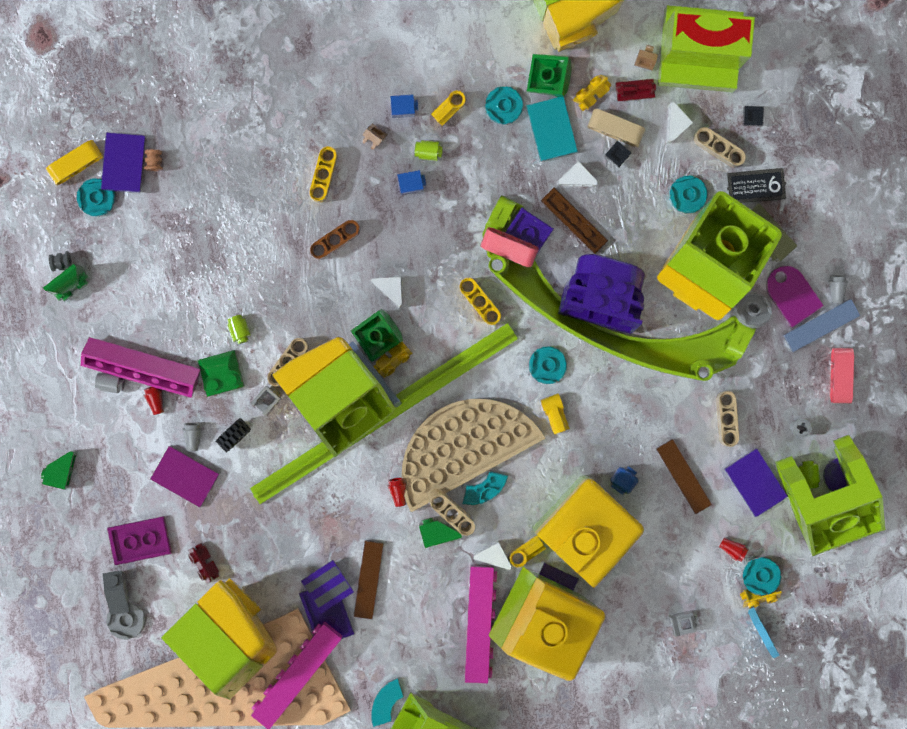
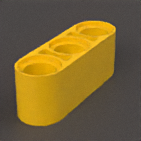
M89 140L48 165L46 170L55 185H60L103 158V155L94 140Z
M328 146L322 148L319 153L310 187V196L317 203L324 202L328 197L338 158L334 148ZM328 151L334 154L333 159L330 161L323 159L324 154ZM322 170L329 172L328 178L324 180L318 177L319 172ZM318 188L324 190V195L321 198L314 197V191Z
M472 278L463 279L459 285L463 296L486 324H497L501 319L499 310ZM469 281L473 284L471 292L463 290L462 285L465 282ZM481 296L485 299L483 307L475 305L476 297ZM493 311L497 314L495 322L487 320L488 312Z

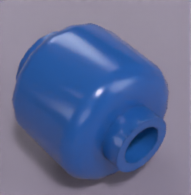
M629 466L626 469L619 467L610 479L611 487L622 495L624 493L630 494L639 482L635 476L637 472Z

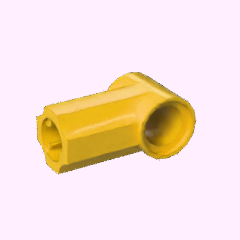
M458 90L451 92L449 97L431 115L443 126L459 109L464 107L466 102L465 95ZM460 95L463 99L462 103L454 105L451 101L453 96Z
M559 393L540 399L553 433L557 434L570 429Z
M535 535L517 549L512 550L509 553L508 560L513 566L522 567L546 548L539 537ZM516 553H521L523 556L520 563L513 562V556Z

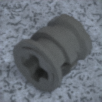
M66 251L64 255L62 253H57L56 256L53 254L49 255V266L52 272L56 271V269L64 270V268H69L72 265L69 251Z

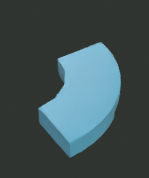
M755 608L749 609L748 614L772 658L780 656Z

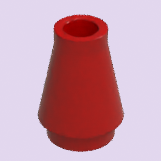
M155 387L144 389L145 394L143 396L153 415L163 413L162 389Z
M398 477L388 480L389 484L387 487L395 507L406 505L404 496L406 482H404V479Z
M725 537L719 545V548L725 551L731 558L740 562L743 561L749 550L744 544L726 539Z

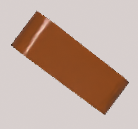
M354 220L345 221L314 242L310 247L311 255L315 259L322 260L359 235L360 227L358 223ZM353 224L356 226L354 234L346 232L348 225ZM333 235L340 236V243L332 245L330 238ZM317 246L324 247V253L321 256H317L314 253V249Z

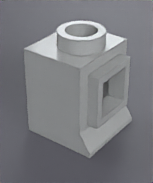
M265 386L251 404L261 410L264 416H267L282 399L279 396L280 391L274 386L270 388ZM267 393L274 398L269 406L262 400Z
M692 611L668 615L673 627L672 634L675 637L697 632L696 627L699 626V620L697 615H693ZM689 619L691 627L682 629L680 621Z

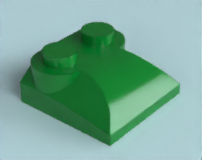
M533 54L526 92L553 95L555 97L565 96L569 89L572 72L571 58Z
M72 264L45 285L43 289L54 295L58 301L63 300L65 302L73 296L72 292L76 289L81 290L88 285L87 280L89 277L82 266Z
M382 309L350 330L371 362L403 341L401 331L390 315Z
M235 350L198 360L203 388L207 397L245 387Z

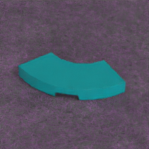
M489 471L487 478L481 483L466 486L462 504L478 505L491 500L503 489L508 475Z
M398 678L385 684L375 697L371 712L373 727L392 721V707L397 700L404 697Z

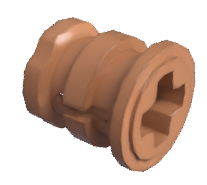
M145 150V154H147L145 163H147V166L144 167V170H163V167L160 166V163H162V158H160L162 151Z

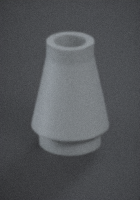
M830 276L829 286L832 303H844L848 283L846 276Z
M185 423L182 430L187 451H198L202 428H200L199 423Z

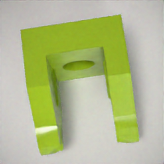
M850 435L833 441L836 448L834 451L848 486L820 497H813L806 479L792 456L775 461L794 516L812 556L886 530L883 497L863 455L854 444Z

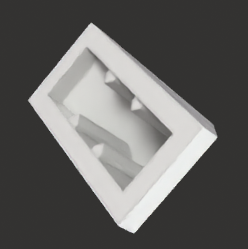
M673 102L668 107L667 143L673 142L693 123L678 105Z
M578 161L559 179L557 186L596 187L597 180Z
M401 277L373 278L371 280L399 308L402 306Z
M498 541L474 553L473 556L475 560L511 570L512 567Z

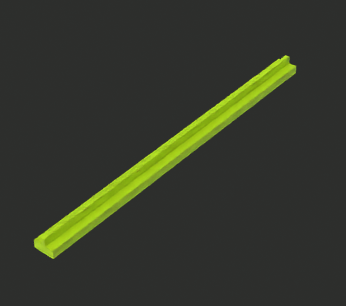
M507 323L396 394L402 404L395 407L393 414L355 443L516 341L518 338ZM321 442L251 487L250 490L259 504H262L334 456L326 445Z

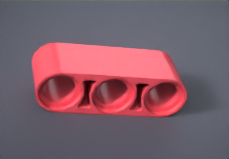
M491 227L487 228L480 244L483 249L526 267H532L539 251L537 246Z
M832 348L831 403L851 404L853 400L854 350L853 348Z

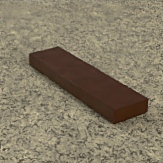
M555 187L541 200L593 254H596L608 242Z
M671 439L657 447L658 454L694 514H698L711 506L710 500L674 440Z
M367 540L364 542L354 617L373 619L384 543Z

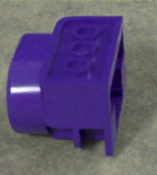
M595 254L582 255L578 258L574 275L565 284L558 314L632 334L643 322V320H640V316L644 310L642 287L645 272L636 265Z

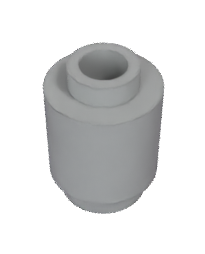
M103 372L97 373L95 388H98L100 391L119 393L120 390L124 389L125 379Z

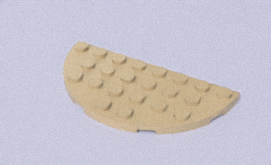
M467 399L451 403L439 409L418 427L404 454L402 478L406 482L404 496L410 512L429 503L428 496L432 490L440 489L447 493L546 438L535 423L525 414L499 401Z

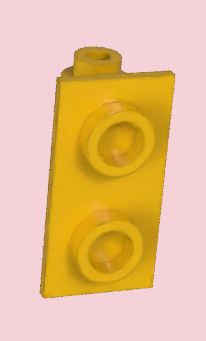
M597 75L591 79L590 84L586 88L580 89L572 100L579 104L578 106L582 111L588 110L597 102L593 95L596 94L598 98H601L610 90L612 85L606 76Z
M403 342L388 351L392 355L390 358L384 354L375 362L376 364L373 367L383 378L392 375L395 369L401 363L408 361L410 355L413 354Z
M745 589L740 593V597L742 600H746L743 603V608L749 607L751 609L760 606V603L763 602L770 604L778 601L782 592L775 591L772 594L758 596Z

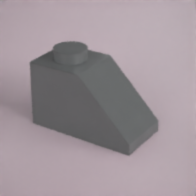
M122 570L102 573L104 594L110 615L130 612L127 574Z

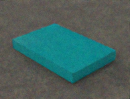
M564 97L526 105L540 162L578 152Z

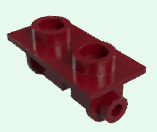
M654 79L615 83L617 102L655 98L656 84Z
M200 543L195 546L196 550L194 547L188 550L190 553L188 557L192 564H196L199 570L197 571L198 576L202 581L209 583L212 581L210 577L214 580L220 576L218 574L220 571L212 560L209 563L205 561L211 557L205 545L203 546Z

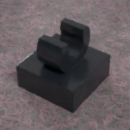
M744 106L743 126L762 127L764 106Z
M617 140L604 156L619 168L632 152Z

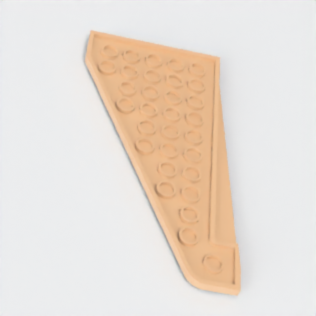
M299 608L264 623L265 629L277 646V652L266 664H263V667L230 700L216 696L179 657L103 686L84 696L95 720L100 725L108 728L263 726L251 716L253 712L252 706L258 699L260 701L263 700L266 696L263 693L270 684L272 686L275 685L278 681L276 676L282 669L284 671L287 670L290 666L288 661L294 654L298 656L302 651L300 649L302 643L306 639L310 641L313 635ZM324 660L273 726L324 725L351 711L326 660Z

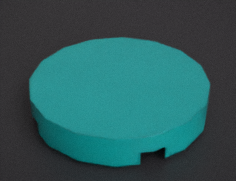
M497 87L486 98V113L497 124H511L522 113V97L512 87Z
M692 175L678 178L671 185L669 191V200L672 206L684 214L699 211L705 205L708 197L704 182Z
M92 178L86 180L77 191L76 200L78 206L84 213L90 216L100 217L106 215L115 204V192L101 190L102 179Z
M551 346L537 349L529 360V371L532 377L543 384H553L559 381L565 375L567 369V361L563 353Z
M760 557L751 560L745 566L743 571L744 585L754 595L764 596L772 594L780 586L781 572L778 565L771 559Z

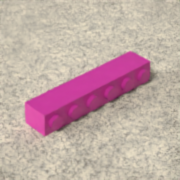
M89 337L81 352L80 366L192 398L199 382L200 369L99 339Z
M470 565L465 683L488 684V678H492V667H489V659H493V647H490V640L492 639L488 635L492 629L491 621H495V609H492V601L496 602V590H493V582H497V571H494L493 566Z
M326 622L322 626L318 624L311 632L314 636L310 641L306 639L300 646L302 651L298 656L294 654L288 661L290 666L287 670L284 671L282 669L276 676L278 681L275 685L272 686L270 684L263 693L266 695L263 700L260 701L258 699L252 706L253 712L251 716L265 728L270 729L342 639L343 636Z

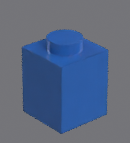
M413 95L390 96L392 118L415 117V111H418V100H414Z
M420 170L397 174L401 195L424 191L423 186H427L425 174L421 175Z

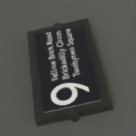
M783 168L727 173L728 187L726 190L731 197L740 203L786 199L785 185L787 183L784 181Z

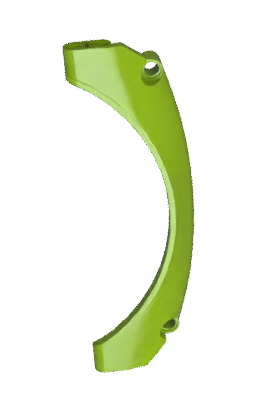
M501 195L485 225L482 236L484 237L488 227L506 232L520 209L524 208V206ZM486 250L487 256L490 258L488 264L490 272L540 315L580 340L620 359L648 369L684 378L708 381L712 378L713 374L736 365L756 328L746 327L733 315L716 327L681 338L645 339L613 332L596 324L558 314L561 297L545 279L535 260L532 267H526ZM495 260L501 261L502 269L494 270L492 262ZM701 367H705L708 370V374L704 378L699 375Z

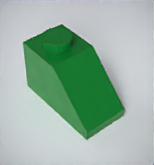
M69 451L46 465V468H43L41 473L42 484L63 490L68 489L78 451Z
M433 517L423 519L422 524H419L425 548L462 538V535L456 529L438 519L433 520Z

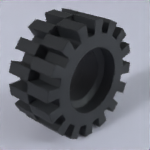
M239 418L215 442L227 453L250 432L251 428L242 418Z

